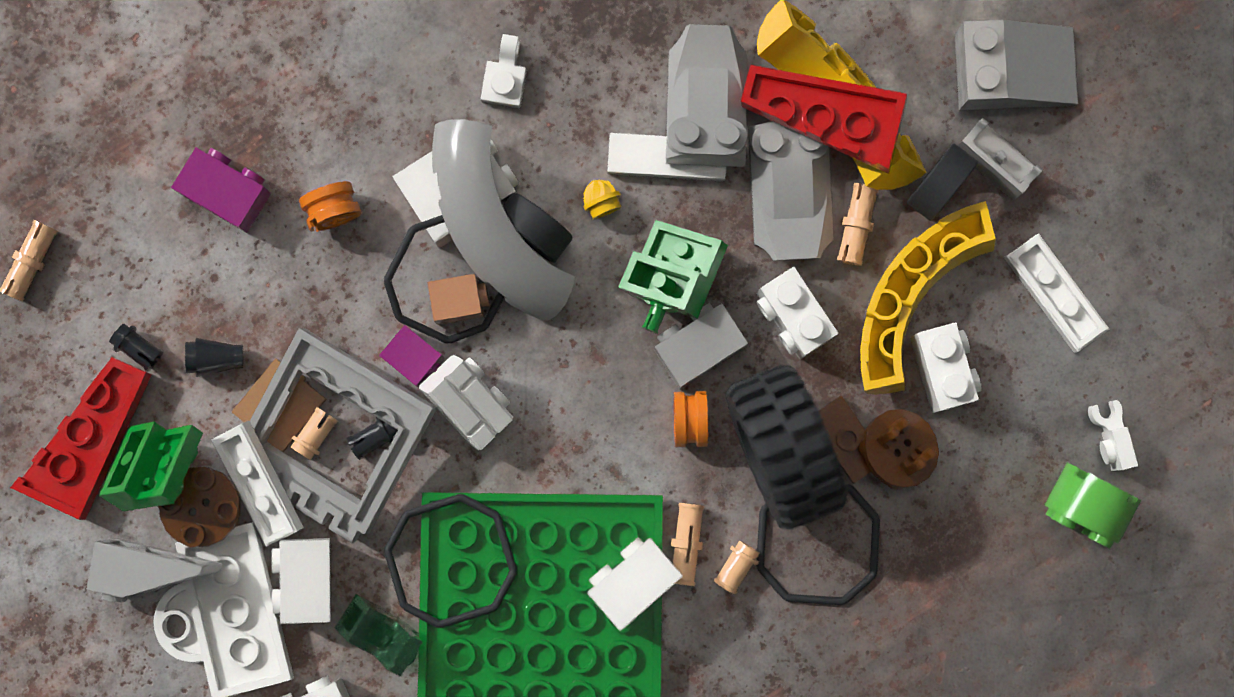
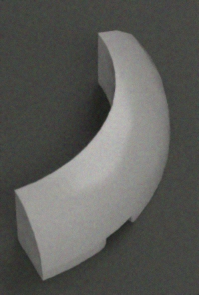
M462 119L445 120L435 124L432 144L433 173H437L441 199L438 201L439 207L456 247L476 275L483 282H489L499 293L505 296L507 303L545 322L551 320L565 306L572 292L576 276L556 268L540 257L523 240L509 220L499 199L492 174L490 157L492 126Z

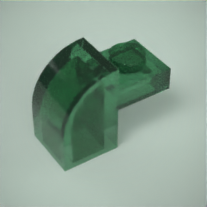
M355 594L335 626V629L348 643L372 654L388 671L399 677L402 676L407 666H410L415 661L419 647L423 642L419 638V632L409 624L358 594Z

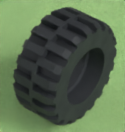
M778 365L731 384L725 393L728 410L748 465L777 525L781 529L793 530L842 510L848 501V493L844 484V476L839 466L840 463L833 449L830 436L823 424L822 417L796 369L788 365Z

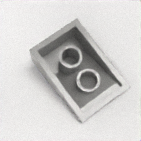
M1010 20L963 21L955 33L959 110L1076 106L1078 104L1073 27Z

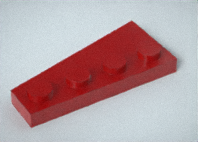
M750 65L741 98L743 108L889 174L907 103V93Z
M111 357L80 397V404L70 416H65L57 427L59 431L45 448L41 447L31 460L33 464L23 477H18L10 488L78 520H86L152 374Z

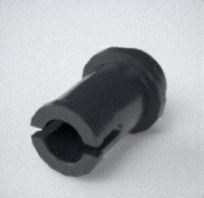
M122 324L109 340L114 345L113 350L117 353L122 351L141 365L144 370L150 371L158 362L155 359L162 357L163 351L136 333L137 328L134 325L128 327L126 324Z
M376 417L375 423L353 436L347 437V442L350 446H354L351 450L361 460L364 456L388 442L391 444L398 430Z

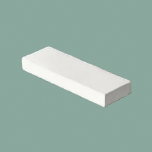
M610 133L607 174L725 181L726 166L666 164V136Z
M1039 233L1004 257L1074 353L1079 352L1109 330L1108 326Z
M246 421L211 439L266 547L304 528L250 421Z

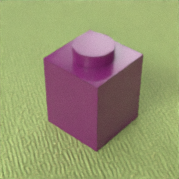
M406 325L400 329L379 355L418 388L432 373L437 371L445 360L444 356Z

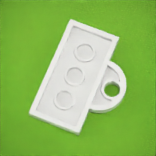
M254 522L235 527L224 540L209 547H188L176 542L177 553L222 563L220 572L180 583L169 589L162 596L154 614V631L162 648L171 656L182 661H203L212 697H228L294 679L279 614H273L272 612L273 589L259 532ZM173 614L180 615L186 622V630L181 637H173L167 630V621Z

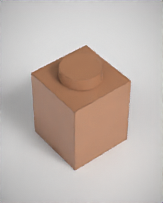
M475 274L427 282L433 319L437 325L484 317L483 307L490 306L486 283H479Z

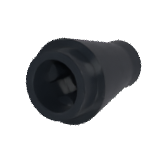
M196 338L195 342L185 343L186 373H196V377L243 368V345H233Z

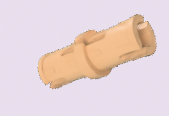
M854 183L848 215L843 217L842 226L845 229L837 261L862 266L868 232H872L874 227L871 219L879 190L866 187L865 184L861 186L860 183Z
M36 220L33 221V225L20 251L15 250L12 256L15 261L2 287H0V292L23 302L37 270L42 271L45 265L42 263V260L55 234L57 235V230Z
M679 503L676 539L672 538L671 546L675 547L673 565L681 573L682 577L674 584L695 586L698 550L703 548V542H699L704 506Z

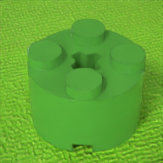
M1066 463L1045 506L1048 507L1046 515L1051 517V519L1074 530L1078 523L1084 526L1082 531L1084 535L1111 549L1114 542L1119 544L1142 500L1070 463Z

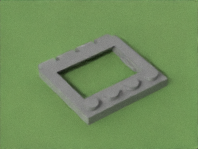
M299 328L258 404L250 423L290 502L293 503L298 495H301L296 509L322 525L329 520L332 514L334 518L329 525V529L353 544L361 533L365 535L371 532L438 407L309 330ZM303 373L398 430L391 445L383 451L366 483L368 487L361 500L266 442Z

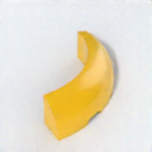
M780 0L767 14L759 30L757 51L759 57L769 62L775 68L787 72L876 88L864 71L838 43L829 46L814 31L816 23L797 7L786 0ZM900 133L889 174L853 158L866 187L876 190H892L906 186L927 173L908 135L901 136Z
M986 201L962 208L940 219L937 224L927 229L919 237L913 238L898 253L884 272L867 308L862 332L860 355L865 393L878 395L905 390L902 371L903 344L910 320L920 301L931 287L949 271L965 261L994 251L996 238Z

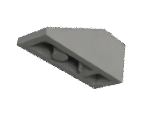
M121 539L95 541L87 589L102 593L101 598L103 600L126 602L129 596L145 594L220 572L222 563Z

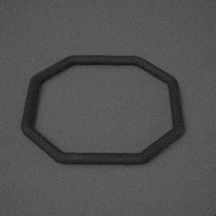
M440 215L414 224L408 229L384 276V286L394 316L398 322L443 343L451 344L488 329L505 296L499 292L497 293L482 324L450 336L402 315L392 279L415 233L444 223V218Z
M844 483L847 492L872 518L870 573L843 597L789 594L764 566L767 512L770 510L766 503L761 507L757 551L760 554L757 557L759 563L756 566L759 573L782 599L798 603L844 605L875 579L878 573L880 518L878 513L854 486Z
M457 494L404 512L384 550L399 605L404 611L436 628H445L495 612L502 604L517 575L516 562L502 517L497 511L464 494ZM462 502L494 519L510 571L491 605L439 620L407 603L392 550L409 518Z

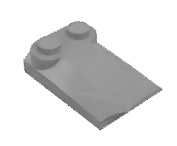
M689 24L676 44L669 50L666 164L745 166L747 140L746 109L742 107L741 98L747 79V53L739 43L731 26Z
M776 122L750 126L748 138L754 246L758 245L763 248L773 261L821 258L825 248L833 242L829 146Z

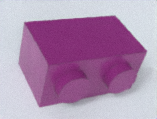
M195 147L171 188L185 198L248 233L271 195L262 186L265 179L245 167L241 173L228 166L231 159L213 148H210L208 153H205Z

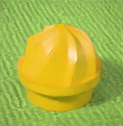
M594 180L586 187L583 193L584 210L590 212L593 220L605 217L622 208L618 199L621 197L620 191H617L609 181Z

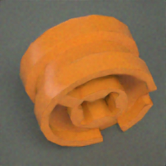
M343 181L325 185L306 193L299 199L301 209L307 212L309 216L306 223L311 232L314 231V227L319 232L341 226L362 214L359 203L354 202L352 198L355 192L351 182Z
M696 391L694 395L686 396L684 392H674L675 447H686L687 443H695L697 447L708 446L706 391Z

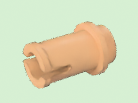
M316 407L315 412L298 437L293 435L291 438L294 440V443L290 448L309 460L315 454L319 456L320 452L317 450L338 420L328 415L322 426L318 428L317 426L326 412Z
M740 540L736 546L732 545L730 547L733 552L719 575L714 579L716 584L732 594L737 593L738 587L752 565H758L759 563L756 559L760 553Z

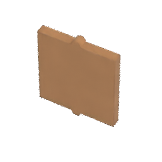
M277 358L273 360L232 410V413L243 422L251 420L281 363ZM301 375L267 440L272 446L282 452L292 443L293 439L291 438L293 435L297 436L315 412V408H320L327 400L305 382L306 377L304 375Z

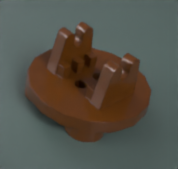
M904 409L888 410L874 418L865 430L864 438L859 444L860 454L865 459L872 474L894 490L915 487L931 476L937 466L939 447L935 433L928 422L918 414Z
M209 467L189 468L183 480V490L175 502L158 506L159 516L166 532L177 542L188 547H209L224 540L235 529L241 514L240 496L234 483L224 473ZM205 499H209L210 501L208 506L204 505ZM192 508L196 509L194 516L190 513Z

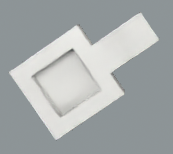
M503 34L499 63L487 61L481 93L482 102L520 108L527 70L526 67L516 66L520 46L519 37Z
M1118 400L1109 402L1111 414L1107 419L1100 415L1098 405L1088 407V416L1092 423L1104 430V432H1101L1103 441H1100V452L1104 462L1110 464L1112 471L1138 466L1128 427L1123 425V410Z

